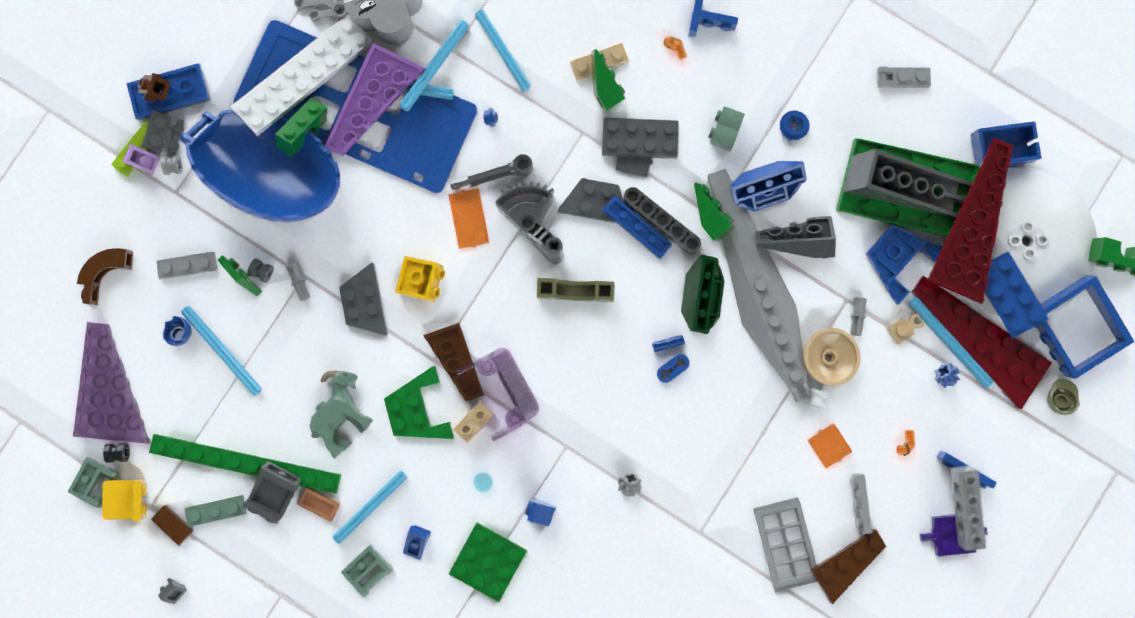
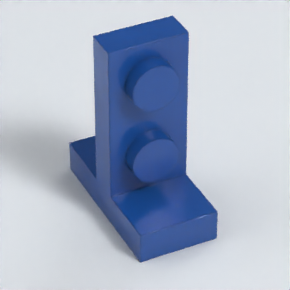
M695 0L688 32L689 37L695 38L698 24H702L706 28L718 27L727 32L735 31L739 17L701 10L703 0Z

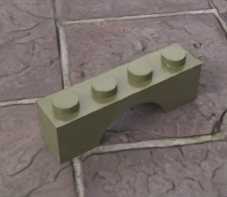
M537 278L536 297L537 299L613 303L615 281H567L553 278Z

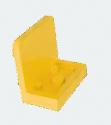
M144 479L107 480L103 482L102 518L104 520L133 519V521H141L147 515V504H144V496H147V484H144Z

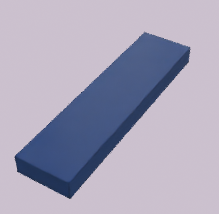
M615 195L601 210L658 259H661L672 246V243Z

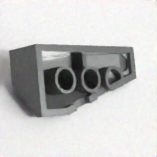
M832 216L807 218L806 222L800 224L792 222L789 223L788 227L780 228L777 226L756 232L757 247L811 258L825 259L835 257L836 237Z

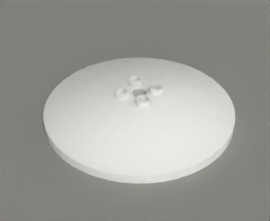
M1021 167L1008 168L991 260L1009 251L1041 304L1086 275L1092 276L1096 263L1090 262L1088 259L1092 239L1098 238L1097 230L1087 205L1080 195L1067 183L1041 170ZM942 236V246L947 237ZM1024 236L1030 239L1029 246L1023 245L1022 238ZM984 294L983 304L968 299L982 310L999 316L986 294ZM1078 295L1074 296L1073 298L1066 301L1059 307L1047 313V315L1055 313L1058 310L1064 308L1069 303H1071Z

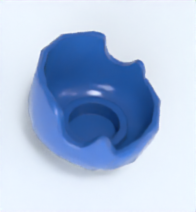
M172 316V320L165 322V328L162 332L163 339L168 345L181 346L190 339L192 329L184 318Z

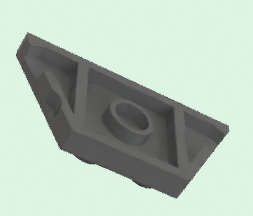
M581 178L560 205L557 213L617 224L601 210L614 195L624 203L620 187L617 184Z
M370 263L339 287L345 322L349 326L388 335L375 263Z

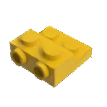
M404 256L395 293L435 302V299L440 296L441 292L439 288L440 280H443L445 277L444 265Z

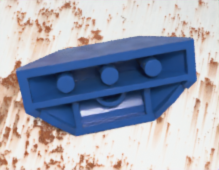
M776 161L741 173L730 185L734 204L755 212L790 200L801 185L807 181L804 162Z

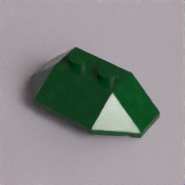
M704 254L698 257L686 273L681 313L691 332L708 334L720 318L725 280L718 264V258Z

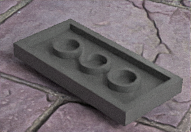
M603 117L602 156L677 159L679 120Z

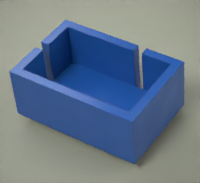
M1036 121L979 128L970 134L976 165H981L994 138L1013 145L1009 166L1031 164L1042 159L1039 142L1027 146V143L1038 138Z

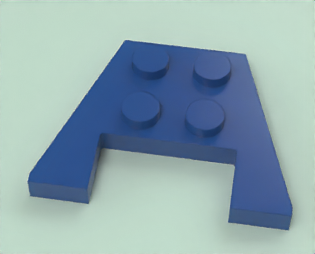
M890 225L865 254L896 305H899L910 291L895 278L919 251L935 263L942 245L939 246L928 239L920 238L909 231Z

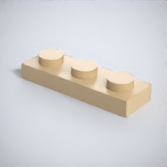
M623 42L601 50L606 58L604 62L608 68L629 62ZM591 54L570 61L576 81L592 75Z

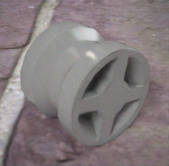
M174 155L171 158L168 156L161 158L163 174L182 173L183 164L179 155Z

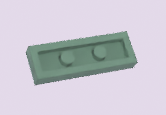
M239 495L184 508L188 527L247 514L246 508L243 507L245 502L244 496Z

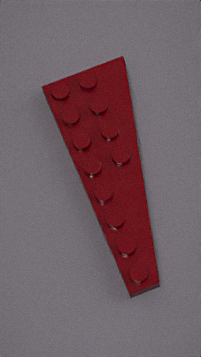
M996 138L991 141L927 278L928 281L980 304L984 302L985 289L988 283L987 278L992 262V251L995 246L1000 208L1003 203V192L1006 186L1005 181L1013 145Z
M924 275L921 276L911 290V293L918 297L992 378L993 383L1002 390V393L1012 401L1015 407L1022 410L1052 362L1017 338H1012L1007 331L937 284L928 281Z

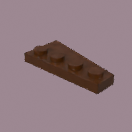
M460 323L423 335L464 400L467 402L484 396Z

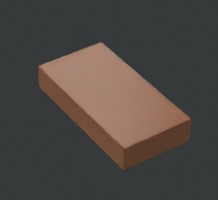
M305 487L297 505L332 522L341 503L311 488Z

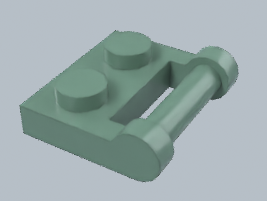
M86 457L67 492L94 507L100 508L102 505L103 483L95 497H92L90 494L102 473L106 475L103 481L105 482L116 479L119 472L90 457Z
M370 544L341 573L361 596L366 597L369 594V590L385 575L392 573L394 569ZM378 564L382 569L362 585L359 581Z

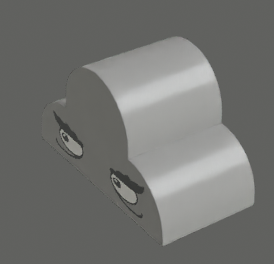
M352 0L344 3V7L352 21L364 31H376L385 43L400 45L411 37L414 30L411 17L419 12L423 0Z

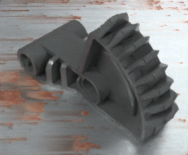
M523 181L522 186L515 183V188L508 185L507 192L502 189V195L495 202L497 210L529 239L547 260L553 264L562 262L564 259L562 241L541 224L553 203L554 189L548 190L546 184L541 188L539 182L534 186L533 181H530L529 185H526L525 181ZM525 193L538 194L548 198L544 206L533 201L517 203L508 211L501 206L508 199ZM525 222L533 224L530 228L523 227Z

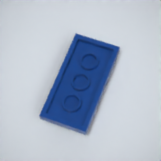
M200 63L158 74L163 76V80L170 82L169 92L165 101L156 100L154 103L143 99L144 95L138 93L139 80L126 83L134 116L138 121L149 118L152 110L164 114L211 100Z
M1009 251L991 260L985 294L1010 336L1015 338L1050 320Z

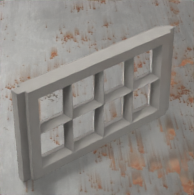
M799 497L753 508L775 593L817 582L812 572L797 575L794 566L795 562L807 559L810 569L817 565ZM795 509L798 522L784 525L781 513ZM777 514L780 526L766 529L763 517ZM799 526L802 538L788 542L785 529ZM781 531L784 543L770 546L767 534ZM804 543L806 555L792 558L789 546ZM786 547L788 560L774 563L772 550ZM790 564L793 576L779 579L776 567Z

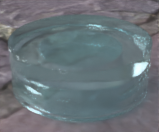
M486 472L477 474L473 481L475 489L479 492L490 490L493 485L491 475Z

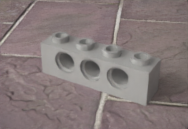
M971 466L950 468L958 546L966 551L987 549L978 469Z

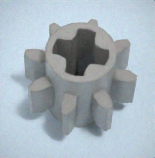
M625 473L624 478L619 477L618 491H621L624 496L635 497L636 492H641V479H638L636 474Z

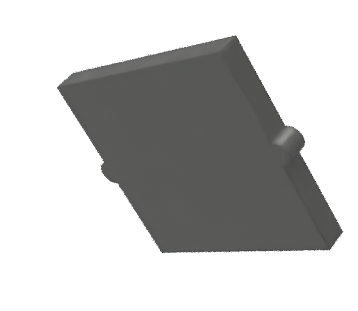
M618 157L615 169L647 177L653 161L652 158Z

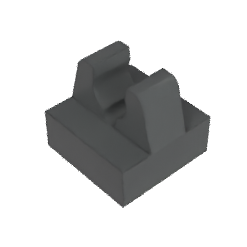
M168 578V585L160 587L158 597L163 602L175 604L187 591V588L175 579Z

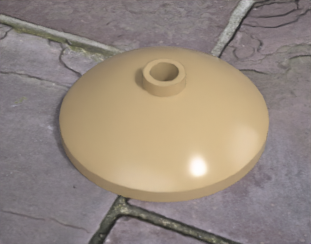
M825 328L815 332L808 339L803 351V361L807 372L814 380L823 385L838 386L850 381L855 376L860 366L861 355L857 342L849 333L838 328ZM826 354L830 357L829 361L825 359Z

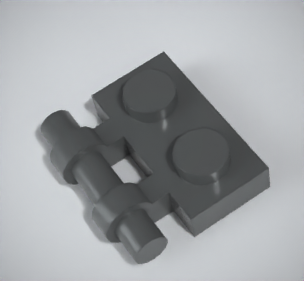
M152 110L141 147L161 153L164 146L169 148L167 155L173 157L176 154V150H179V136L184 133L185 121L177 119L176 125L170 124L172 116ZM168 130L173 132L171 142L165 140Z

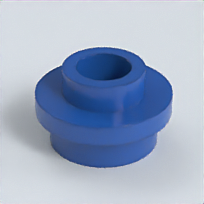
M489 108L483 113L485 125L494 127L498 123V113L493 108Z

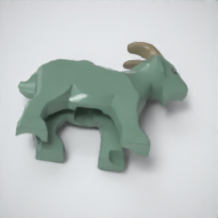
M341 370L327 371L322 375L320 380L322 383L332 377V397L326 403L322 401L316 406L315 409L317 411L311 417L309 425L312 432L311 437H321L325 442V447L334 459L352 444L351 441L340 438L337 431L346 420L350 421L361 434L374 421L370 416H364L355 407L353 399L346 388L351 386L353 389H356L355 382L358 379V375Z

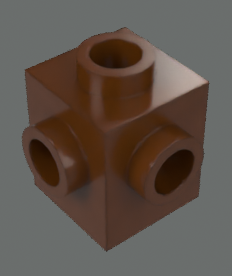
M155 73L143 75L138 82V93L144 95L143 99L155 103L156 100L165 101L169 92L170 82L163 80V76Z

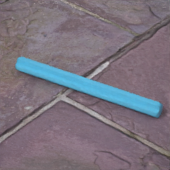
M461 20L400 102L401 109L406 112L410 110L469 29L467 22Z
M915 297L910 300L909 306L918 313L919 317L985 388L993 384L992 378L920 299Z
M190 306L182 309L181 314L249 392L254 396L258 395L262 388Z

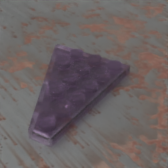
M87 322L73 437L148 444L150 443V438L147 436L144 420L140 416V409L136 398L133 397L130 388L131 384L126 377V370L122 359L119 358L116 342L112 338L109 324Z

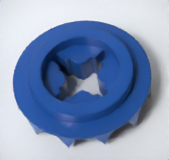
M798 110L786 112L779 121V130L789 140L798 141L807 135L810 128L808 117ZM792 119L795 124H801L796 128V132L793 128L788 127L792 124Z

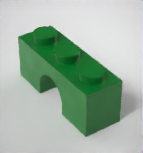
M310 98L275 134L276 148L293 157L304 146V138L307 132L312 130L316 133L327 121V107Z
M1107 237L1092 239L1088 261L1096 263L1098 267H1112L1113 271L1130 272L1131 276H1135V247L1126 248L1125 255L1123 256L1121 253L1122 241Z

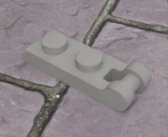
M880 66L877 68V74L879 75L877 87L929 88L931 86V67ZM887 75H891V80L887 79Z

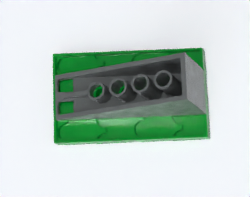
M854 138L836 211L947 237L980 165Z

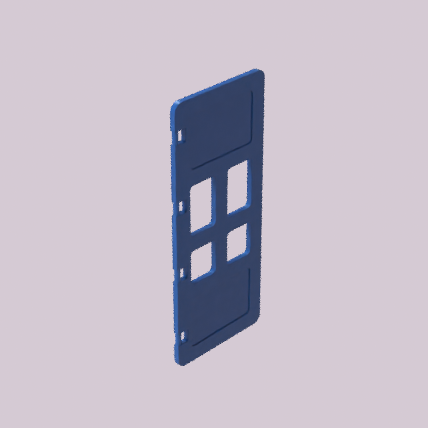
M278 20L270 21L233 103L241 99L318 37ZM359 55L348 64L356 68L357 71L347 92L343 93L322 84L283 117L290 120L310 98L316 96L339 105L340 109L329 130L320 128L317 132L316 137L325 146L366 58ZM420 95L409 111L406 112L400 109L398 114L385 111L376 121L391 128L381 152L355 143L345 155L433 193H440L447 183L478 109L474 103L455 95L452 100ZM362 150L371 153L369 159L360 156ZM415 173L424 176L422 182L413 179Z

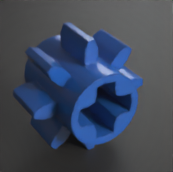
M951 363L948 365L941 364L934 371L938 375L935 380L938 384L941 383L944 388L947 386L954 387L957 381H960L957 375L960 371L957 367H953Z

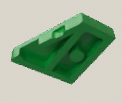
M222 255L217 260L236 283L257 297L263 292L249 278V275L239 268L240 264L232 257L228 259Z

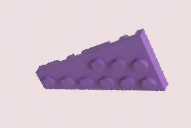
M373 43L325 144V148L344 156L420 76L425 68Z

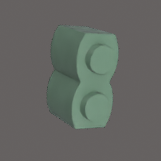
M723 106L722 111L718 110L714 120L717 121L716 128L712 127L708 136L711 139L710 145L731 152L745 113Z

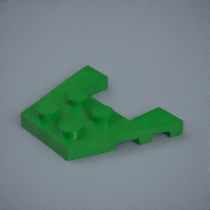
M436 366L430 367L384 398L393 436L454 438L451 422L435 426L430 425L423 399L422 387L440 383Z

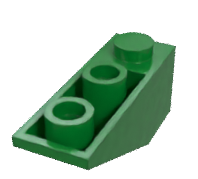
M596 48L591 51L593 92L603 111H607L626 99L624 96L625 90L621 84H617L615 81L616 75L612 68H608L605 64L606 58L602 51H598Z
M695 182L694 188L701 226L713 241L719 242L735 228L732 223L734 219L729 213L722 211V204L716 198L713 199L709 193L711 191L704 183Z

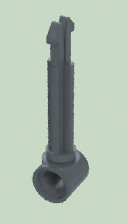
M520 154L507 165L468 176L467 180L455 182L450 187L452 190L468 185L474 187L509 175L513 176L515 173L517 176H528L533 171V162L528 155ZM526 161L529 165L526 169H520L518 167L519 163Z

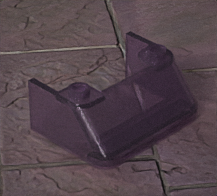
M497 348L455 371L456 375H460L476 367L482 376L488 377L497 373L515 407L505 415L507 426L489 436L493 442L518 429L537 415L539 405L511 352L507 348Z

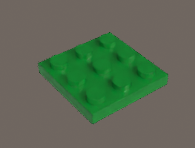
M476 522L448 574L491 599L500 602L527 549Z

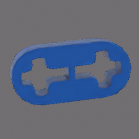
M684 354L674 356L657 370L658 380L663 383L672 381L689 367V358ZM677 358L685 359L684 368L679 366L675 369L673 367L678 363ZM671 368L673 370L668 374L669 379L661 378L662 369L667 371Z

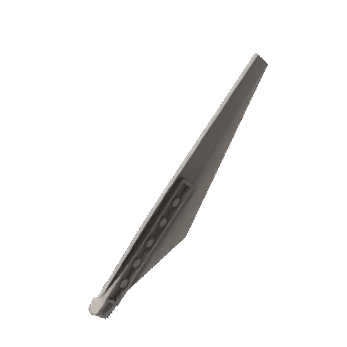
M726 168L708 174L713 199L716 198L722 204V211L729 213L734 219L732 223L735 228L724 236L722 241L741 323L787 385L788 389L790 388L794 401L796 403L800 402V395L795 387L798 385L802 386L807 399L811 398V391L806 383L808 381L803 361V347L796 304L768 249L757 247L756 232L758 230L747 209L734 204L730 185L733 182Z

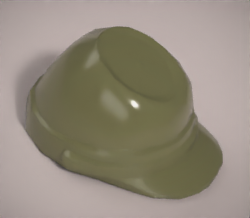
M1057 379L1047 395L1049 408L1061 415L1074 413L1080 406L1077 386L1069 380Z

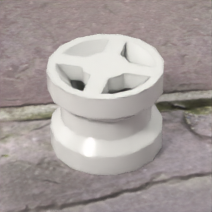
M810 388L812 396L811 398H806L805 403L824 409V401L828 398L829 394Z

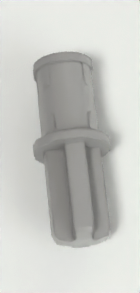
M298 263L291 264L286 267L292 280L291 286H294L299 300L306 301L310 298L305 284L306 279L303 278Z
M854 297L853 314L850 315L852 317L850 334L853 336L862 335L863 321L866 318V298Z

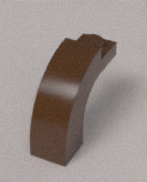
M122 248L106 249L94 254L85 262L79 272L76 283L84 285V289L81 291L82 304L98 305L100 283L108 272L115 269L132 270L133 251Z

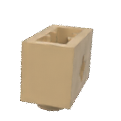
M480 401L453 430L468 443L496 414Z

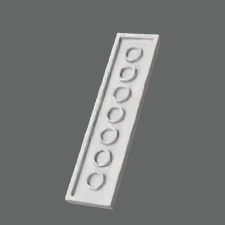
M347 14L230 107L252 132L259 136L374 43L373 39L361 27L357 26L349 14Z

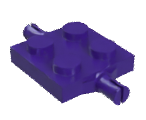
M955 514L932 516L931 533L919 534L921 542H933L937 557L977 553L976 550L966 551L958 546ZM984 527L985 535H988V532H986L988 531L987 527Z

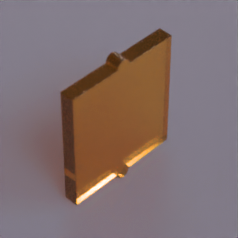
M834 423L823 430L819 429L817 434L807 439L825 469L837 461L841 462L843 457L853 452Z

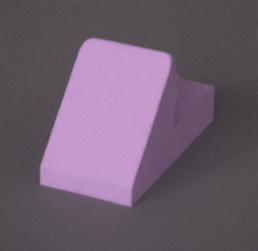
M130 144L123 163L153 175L160 157Z

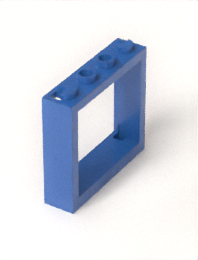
M1086 275L1041 303V306L1047 314L1086 289L1114 335L1115 342L1074 367L1048 322L1046 321L1034 327L1038 329L1041 341L1047 344L1050 349V356L1059 364V371L1063 372L1065 377L1077 379L1135 342L1096 276Z

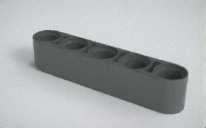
M630 187L625 191L624 203L684 252L694 254L700 249V238L636 187ZM629 193H635L637 195V200L630 201L627 198V195ZM650 205L652 212L645 213L642 210V206ZM660 216L665 217L667 224L660 225L657 222V218ZM674 228L680 229L682 236L675 237L672 234V230ZM687 241H695L697 247L690 249L687 246Z

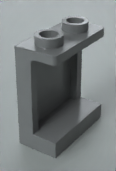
M267 461L260 469L259 477L243 507L250 513L258 514L270 523L278 524L283 518L302 479Z

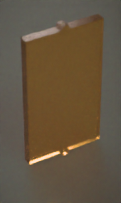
M479 188L468 191L463 189L462 192L448 194L459 249L476 248L477 245L490 243Z

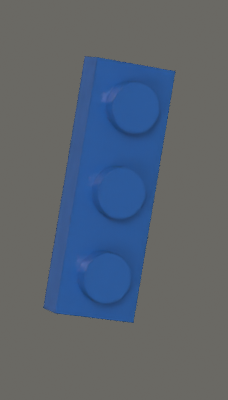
M939 451L937 458L942 460L940 464L949 469L952 467L969 466L947 452ZM978 471L980 487L986 489V487L994 489L998 482Z

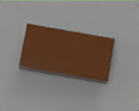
M167 504L163 505L151 518L178 546L194 531Z

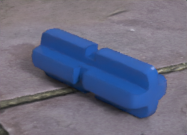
M683 335L668 338V340L663 339L653 342L652 348L654 352L668 349V347L682 346L685 344Z

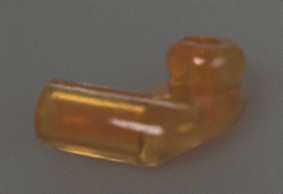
M669 36L663 40V45L666 48L676 51L679 60L688 57L683 42L680 39Z
M905 430V443L896 447V453L899 456H908L915 448V430Z

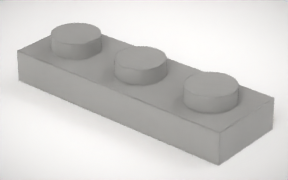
M213 251L156 260L158 279L160 280L217 271L216 257Z
M852 473L853 478H851L850 483L852 490L855 492L853 507L857 510L855 525L859 532L870 534L872 533L865 474Z

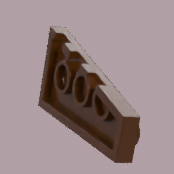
M872 529V533L864 534L810 569L830 604L833 605L885 549L886 544L877 529Z

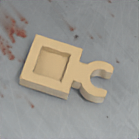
M918 313L911 315L908 321L902 318L887 327L896 344H900L914 335L913 328H920L924 325V322L915 324L914 319L919 316Z

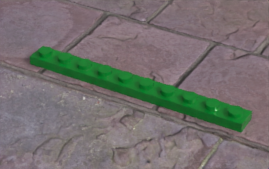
M153 434L149 450L151 454L259 477L260 469L269 461L301 478L302 481L299 486L334 494L338 493L342 476L339 473L160 434Z

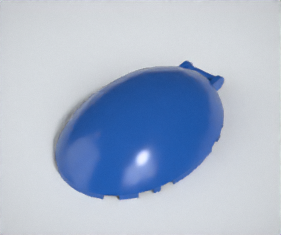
M222 110L218 117L205 112L202 114V118L190 130L179 136L180 140L185 144L186 156L190 166L199 180L223 201L251 216L273 222L290 223L304 221L326 210L338 195L340 171L337 162L334 161L331 151L326 149L321 144V140L313 133L307 132L304 138V146L293 157L276 148L275 134L289 121V119L283 116L259 136H256L233 110ZM209 124L200 134L193 138L201 129Z

